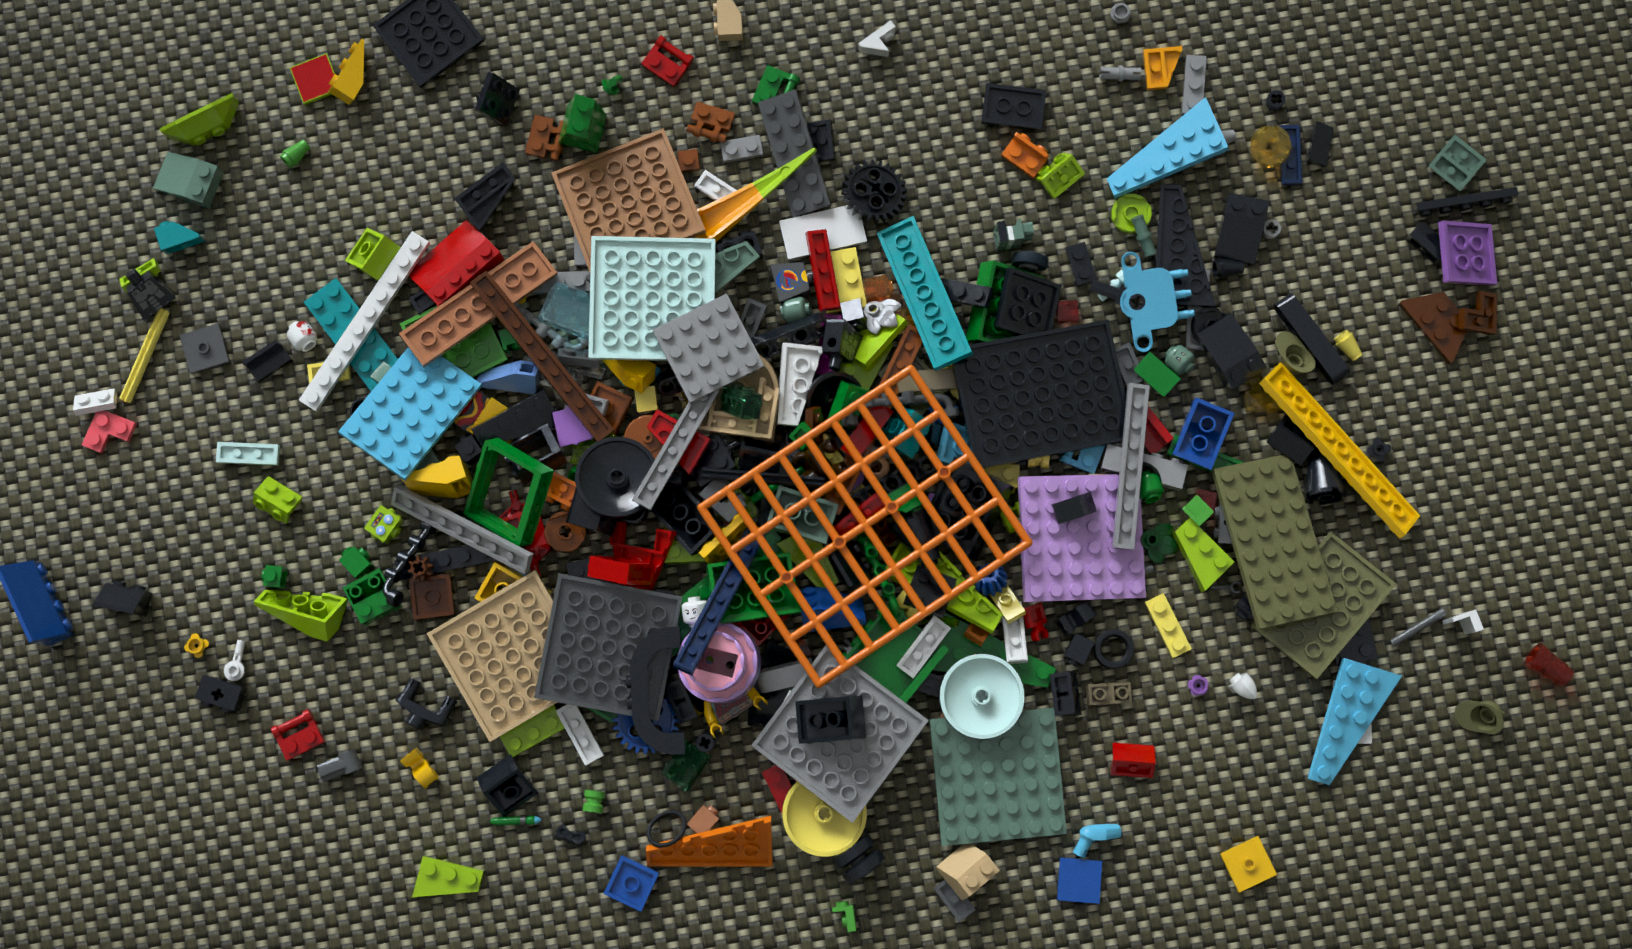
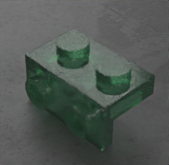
M684 740L685 754H674L672 759L666 763L662 775L688 792L711 756L701 752L689 741Z

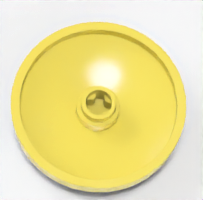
M797 781L786 795L782 817L785 830L797 847L811 855L828 857L845 852L858 841L865 828L867 809L865 805L852 823Z

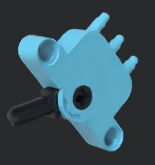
M1126 252L1121 258L1125 287L1120 286V288L1094 279L1091 283L1090 291L1114 299V303L1121 306L1125 315L1130 317L1133 342L1136 349L1146 352L1153 345L1151 330L1170 327L1177 320L1195 316L1194 310H1177L1176 299L1191 296L1192 293L1191 290L1175 291L1173 279L1188 276L1189 273L1187 269L1168 271L1164 268H1152L1142 270L1139 256L1134 252ZM1129 255L1136 257V264L1132 267H1128L1125 264V258ZM1137 296H1140V300L1143 302L1142 305L1138 304L1137 307H1134V303L1131 301L1132 298L1136 299ZM1142 336L1149 339V344L1144 348L1139 347L1137 344L1138 339Z

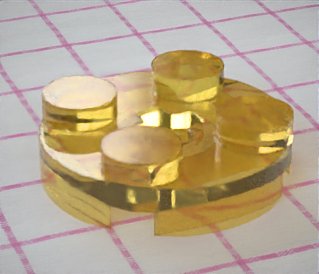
M1263 126L1251 138V154L1259 164L1269 168L1283 163L1290 155L1292 150L1291 139L1288 133L1279 126ZM1275 142V149L1266 150V143Z

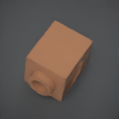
M703 805L687 825L696 833L709 831L720 819L717 816L719 812L711 805L708 807Z

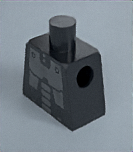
M132 269L125 276L131 282L126 287L127 293L144 321L176 298L174 291L150 271L141 276L136 269Z
M827 319L822 352L830 358L828 368L833 371H840L842 363L851 364L854 362L863 338L845 319Z

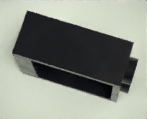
M548 423L509 443L525 454L548 443L552 453L537 461L553 470L568 463ZM505 457L508 465L513 466L510 470L516 480L520 479L524 486L532 482L534 473L521 468L520 465Z
M775 432L773 442L744 437L740 447L737 467L753 469L785 448L786 434ZM777 462L764 472L779 473L781 463Z

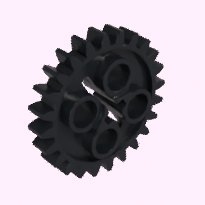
M873 159L869 165L864 160L862 167L857 163L855 169L850 168L849 174L845 175V181L842 183L844 189L841 192L842 195H845L843 202H849L846 209H854L852 215L860 214L859 220L866 217L867 223H869L870 219H874L875 224H877L880 218L885 223L887 217L892 220L894 214L898 215L900 209L903 208V202L907 198L904 195L907 192V188H903L906 182L899 181L902 174L895 175L897 168L890 170L889 163L884 167L882 166V160L879 161L878 165L875 164ZM869 176H874L877 180H871ZM861 189L864 194H859L856 190ZM884 189L891 190L892 194L886 193ZM875 202L880 207H874L871 203Z

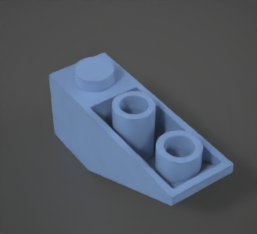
M519 360L491 368L480 374L477 381L482 384L481 388L535 394L540 384V371L533 362Z

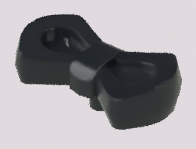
M565 825L559 826L555 831L557 841H566L569 844L572 842L576 847L582 846L586 841L584 831L574 833L569 831Z

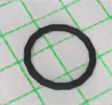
M668 810L658 814L647 827L646 835L648 841L653 846L660 848L675 844L686 831V818L681 812L675 810ZM673 814L682 819V829L673 840L666 843H658L652 839L651 829L661 817Z

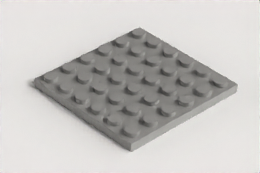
M825 645L811 665L821 678L839 666V663L827 645ZM856 665L821 688H817L805 672L751 746L853 823L929 720ZM863 695L866 738L799 744L795 701Z

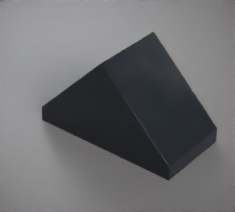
M1091 492L1051 504L1058 524L1097 512Z

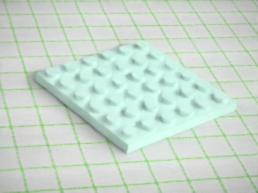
M591 236L588 358L599 360L667 361L652 330L714 300L715 239Z

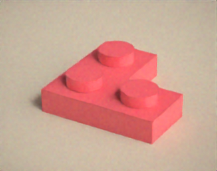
M105 410L96 412L82 446L103 454L111 435L130 442L137 423Z

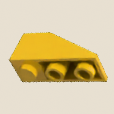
M361 39L358 44L356 42L352 44L348 51L351 54L348 59L344 58L338 67L341 69L339 75L334 74L329 82L331 88L328 92L348 105L354 100L363 85L364 39Z

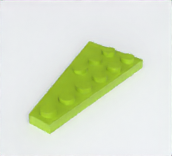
M900 542L892 558L897 563L909 555L910 552ZM939 551L941 558L938 559L939 564L935 566L940 573L957 579L955 588L966 579ZM916 560L901 570L910 584L917 565H920ZM894 575L889 578L899 583ZM974 585L950 600L946 608L948 611L993 634L1003 615L986 597H983L975 589Z

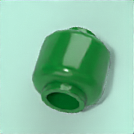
M1150 471L1142 472L1139 498L1145 501V503H1154L1160 500L1161 495L1164 493L1160 476Z

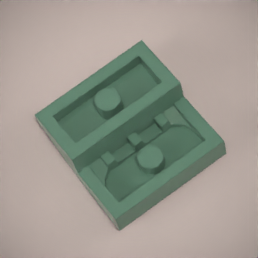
M1454 135L1428 167L1457 190L1461 191L1487 159L1458 136Z

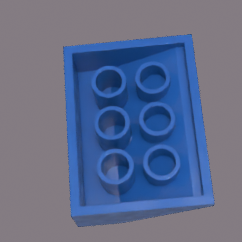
M32 560L1 565L0 581L29 643L53 646L74 635L71 630L73 625L63 613L65 610L64 605L60 600H57L55 595L56 588L46 576L48 571L43 563Z

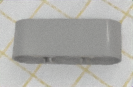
M807 658L810 664H812V658ZM798 660L761 669L757 679L760 693H768L796 686L806 671Z

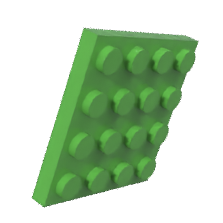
M437 306L400 323L402 330H405L437 308ZM490 322L441 355L472 378L509 361Z

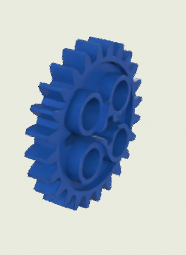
M668 697L663 698L659 721L651 720L653 725H658L663 732L678 730L674 723L679 721L674 718L676 714L672 711L671 704L668 703ZM615 713L617 717L612 718L611 721L617 722V725L612 727V729L619 730L615 735L616 738L623 737L620 744L623 745L628 742V750L635 746V753H638L640 748H642L643 754H647L648 748L652 753H655V750L648 746L639 735L633 737L630 734V728L634 725L632 716Z

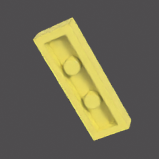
M1164 593L1144 602L1171 657H1177L1191 650L1192 648Z

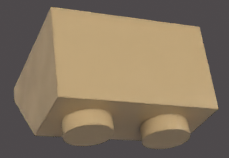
M971 843L962 844L935 867L961 900L970 897L1000 871L985 852Z

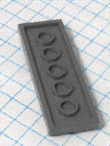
M796 89L758 102L777 168L814 148ZM815 153L782 182L793 218L832 206L817 154Z

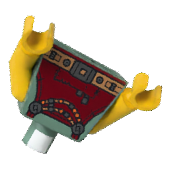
M753 687L745 696L730 703L716 704L704 701V716L710 727L712 737L715 738L714 731L717 729L723 735L724 731L721 725L750 706L754 705L757 709L761 710L758 706L759 701L763 700L768 704L767 700L760 696Z

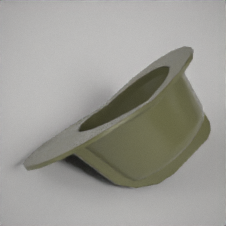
M1281 332L1276 336L1275 344L1281 355L1280 362L1294 376L1297 377L1301 373L1311 372L1315 368L1314 357L1296 335L1290 332Z
M1463 701L1455 708V719L1464 729L1486 734H1497L1503 729L1505 712L1493 701Z

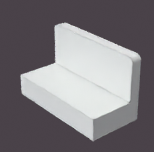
M1476 610L1442 620L1443 625L1459 620L1465 635L1484 629Z

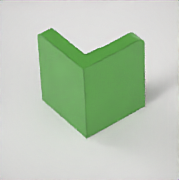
M1198 495L1182 508L1199 527L1214 513Z

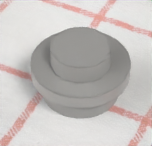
M1118 3L1112 7L1110 15L1116 23H1124L1130 18L1131 11L1126 4Z

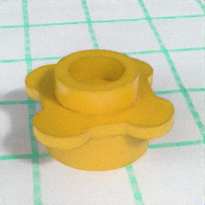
M194 633L187 641V644H185L184 649L186 652L193 653L196 658H200L203 656L204 649L209 646V641L203 640L198 634Z

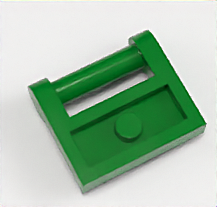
M767 65L752 98V103L758 105L760 101L777 96L783 80L788 82L784 93L794 90L795 85H798L800 77Z

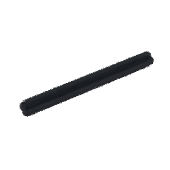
M703 467L701 477L710 480L735 481L748 471ZM768 472L760 474L766 484L796 487L788 474ZM799 475L807 488H819L826 483L824 477ZM751 479V480L748 481L747 483H756V482L754 481V479Z

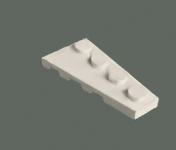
M782 343L779 378L780 394L776 425L798 426L806 403V394L812 384L814 373L822 354V347Z

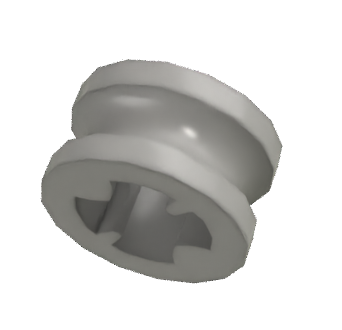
M1275 219L1267 220L1262 235L1267 239L1276 238L1281 231L1280 223ZM1269 225H1272V228H1276L1273 234L1266 230Z

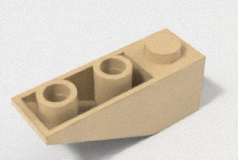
M717 0V3H713V13L717 15V22H714V35H718L719 41L743 40L742 16L734 1Z

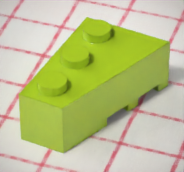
M1188 518L1172 534L1192 575L1199 585L1201 593L1206 591L1234 563L1191 518Z

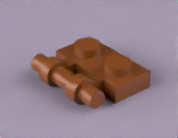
M696 102L691 116V122L695 123L696 126L688 124L686 132L692 133L695 137L711 139L710 141L715 143L717 141L725 143L727 135L721 134V131L725 133L730 132L735 113ZM704 126H705V127L712 128V129H714V130L711 131V130L704 129Z
M534 115L525 154L545 159L547 152H552L550 159L558 161L559 155L563 151L562 144L558 143L564 120H560L559 127H554V119ZM551 135H556L554 144H549Z

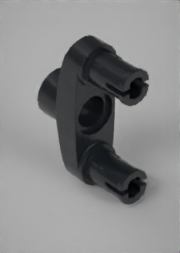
M410 677L402 693H399L395 700L410 712L406 723L421 731L426 722L446 727L450 720L449 716L458 701L446 696L439 711L434 713L413 702V697L421 682Z

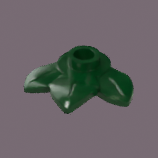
M1158 524L1153 530H1146L1141 535V544L1147 550L1148 557L1152 562L1162 564L1164 555H1171L1179 550L1175 539L1170 537L1174 529L1173 526ZM1150 536L1153 538L1152 544L1149 542Z

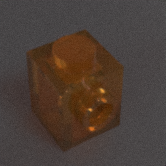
M887 275L863 279L866 303L871 301L882 302L890 299V293L894 292L892 280H888Z

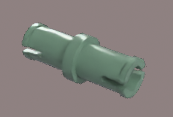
M1141 214L1131 218L1137 234L1136 240L1140 242L1144 257L1157 253L1151 239L1152 233L1148 231L1144 215Z

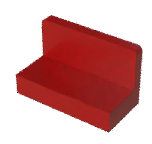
M1148 406L1144 447L1151 454L1157 453L1174 438Z
M1112 744L1111 775L1153 778L1156 764L1155 748L1153 745Z

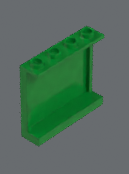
M879 609L876 612L879 615L873 622L870 619L864 627L872 642L892 630ZM904 615V619H903V621H902L901 623H903L904 621H906V620L908 619L905 615ZM915 624L855 665L906 703L949 649L943 644H939L914 678L909 676L896 665L922 632V629ZM858 635L850 644L852 647L848 654L843 652V656L849 659L865 648Z

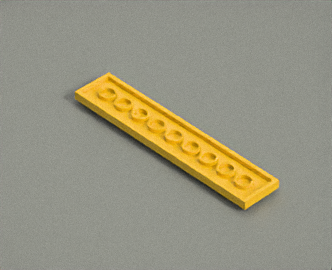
M1280 362L1259 383L1264 391L1275 400L1277 405L1291 418L1292 422L1319 449L1320 453L1341 473L1348 484L1370 505L1376 515L1389 526L1390 530L1399 539L1405 536L1420 517L1419 513L1284 364Z

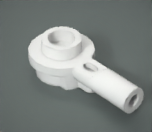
M237 640L233 661L228 662L224 667V675L228 680L238 681L244 676L245 668L241 659L246 641Z

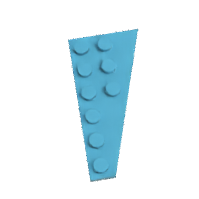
M1346 658L1341 659L1308 779L1327 785L1331 784L1402 677L1401 675Z

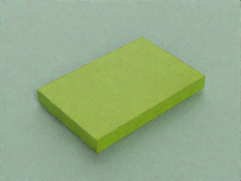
M895 313L898 323L897 327H881L877 335L868 329L861 330L859 333L863 338L854 360L868 368L908 325L906 319Z

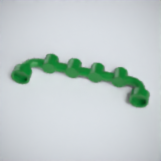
M863 531L857 535V540L866 551L865 558L868 562H871L875 578L885 571L886 567L880 564L877 549L872 546L868 536ZM885 580L881 583L882 595L888 600L891 607L889 610L898 624H900L904 619V611L899 607L894 595L895 586L889 583L888 580Z

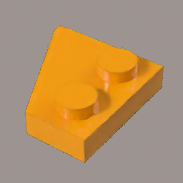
M1182 46L1143 50L1147 91L1168 88L1181 54Z

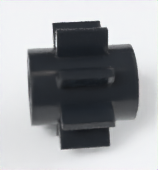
M1244 595L1235 605V608L1238 610L1236 615L1242 620L1246 618L1252 620L1254 617L1250 603Z

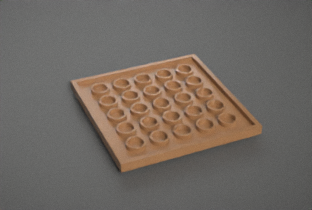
M664 128L552 172L590 273L591 236L694 238L706 233Z

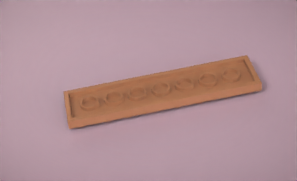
M534 241L488 272L514 305L558 275ZM469 285L400 332L399 336L424 368L495 319L496 316L473 287Z

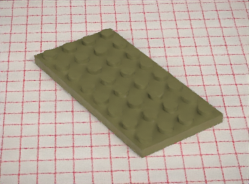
M1279 455L1213 469L1211 471L1257 630L1336 613V604L1293 460L1286 455Z

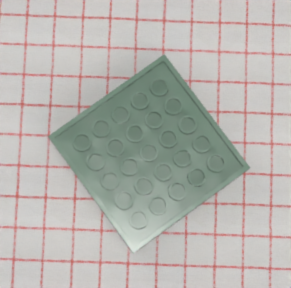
M1054 708L1022 710L1020 717L1009 730L999 736L987 739L971 738L961 734L949 724L946 718L929 719L941 846L1067 834Z

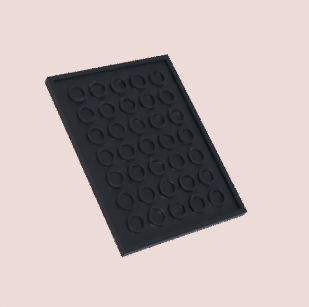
M1109 319L971 344L970 347L973 355L952 364L969 446L983 468L1122 442L1126 393Z

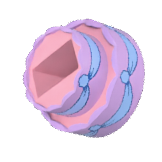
M732 623L721 624L693 676L680 670L678 672L685 687L696 697L710 703H730L745 696L755 685L761 669L760 651L755 640L746 630ZM687 635L686 638L683 640V642H682V644H681V646H680L679 652H680L681 648L683 647V645H684V643H685V641H686L688 635ZM707 657H713L714 661L712 664L707 663ZM729 661L734 663L732 669H728L726 666Z

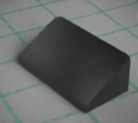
M1318 121L1314 123L1306 163L1323 167L1327 166L1333 127Z

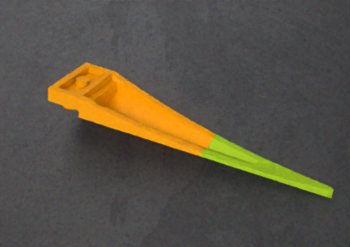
M816 148L810 149L753 183L698 208L697 211L706 233L694 238L715 239L716 243L817 151Z

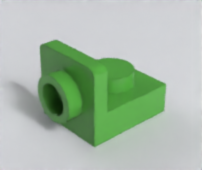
M848 901L837 902L836 907H832V912L845 911V915H842L843 928L847 927L848 932L856 931L853 904L849 905Z

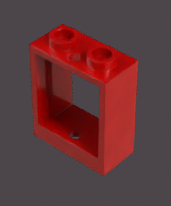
M590 556L587 577L625 585H652L655 564L616 556Z

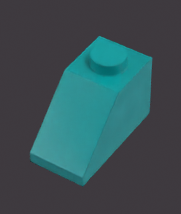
M173 221L162 222L158 227L154 228L160 249L166 255L205 242L200 234Z

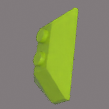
M231 93L159 129L167 138L192 146L204 144L207 139L213 136H220L225 130L230 128L239 101Z

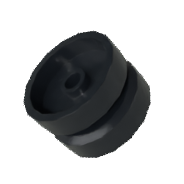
M869 834L832 860L837 870H842L849 864L851 865L843 874V878L848 885H851L859 878H864L886 859L880 849H876L867 855L866 852L875 843Z

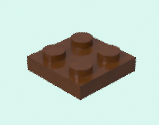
M451 574L427 576V581H422L421 577L418 580L409 579L413 620L456 615Z

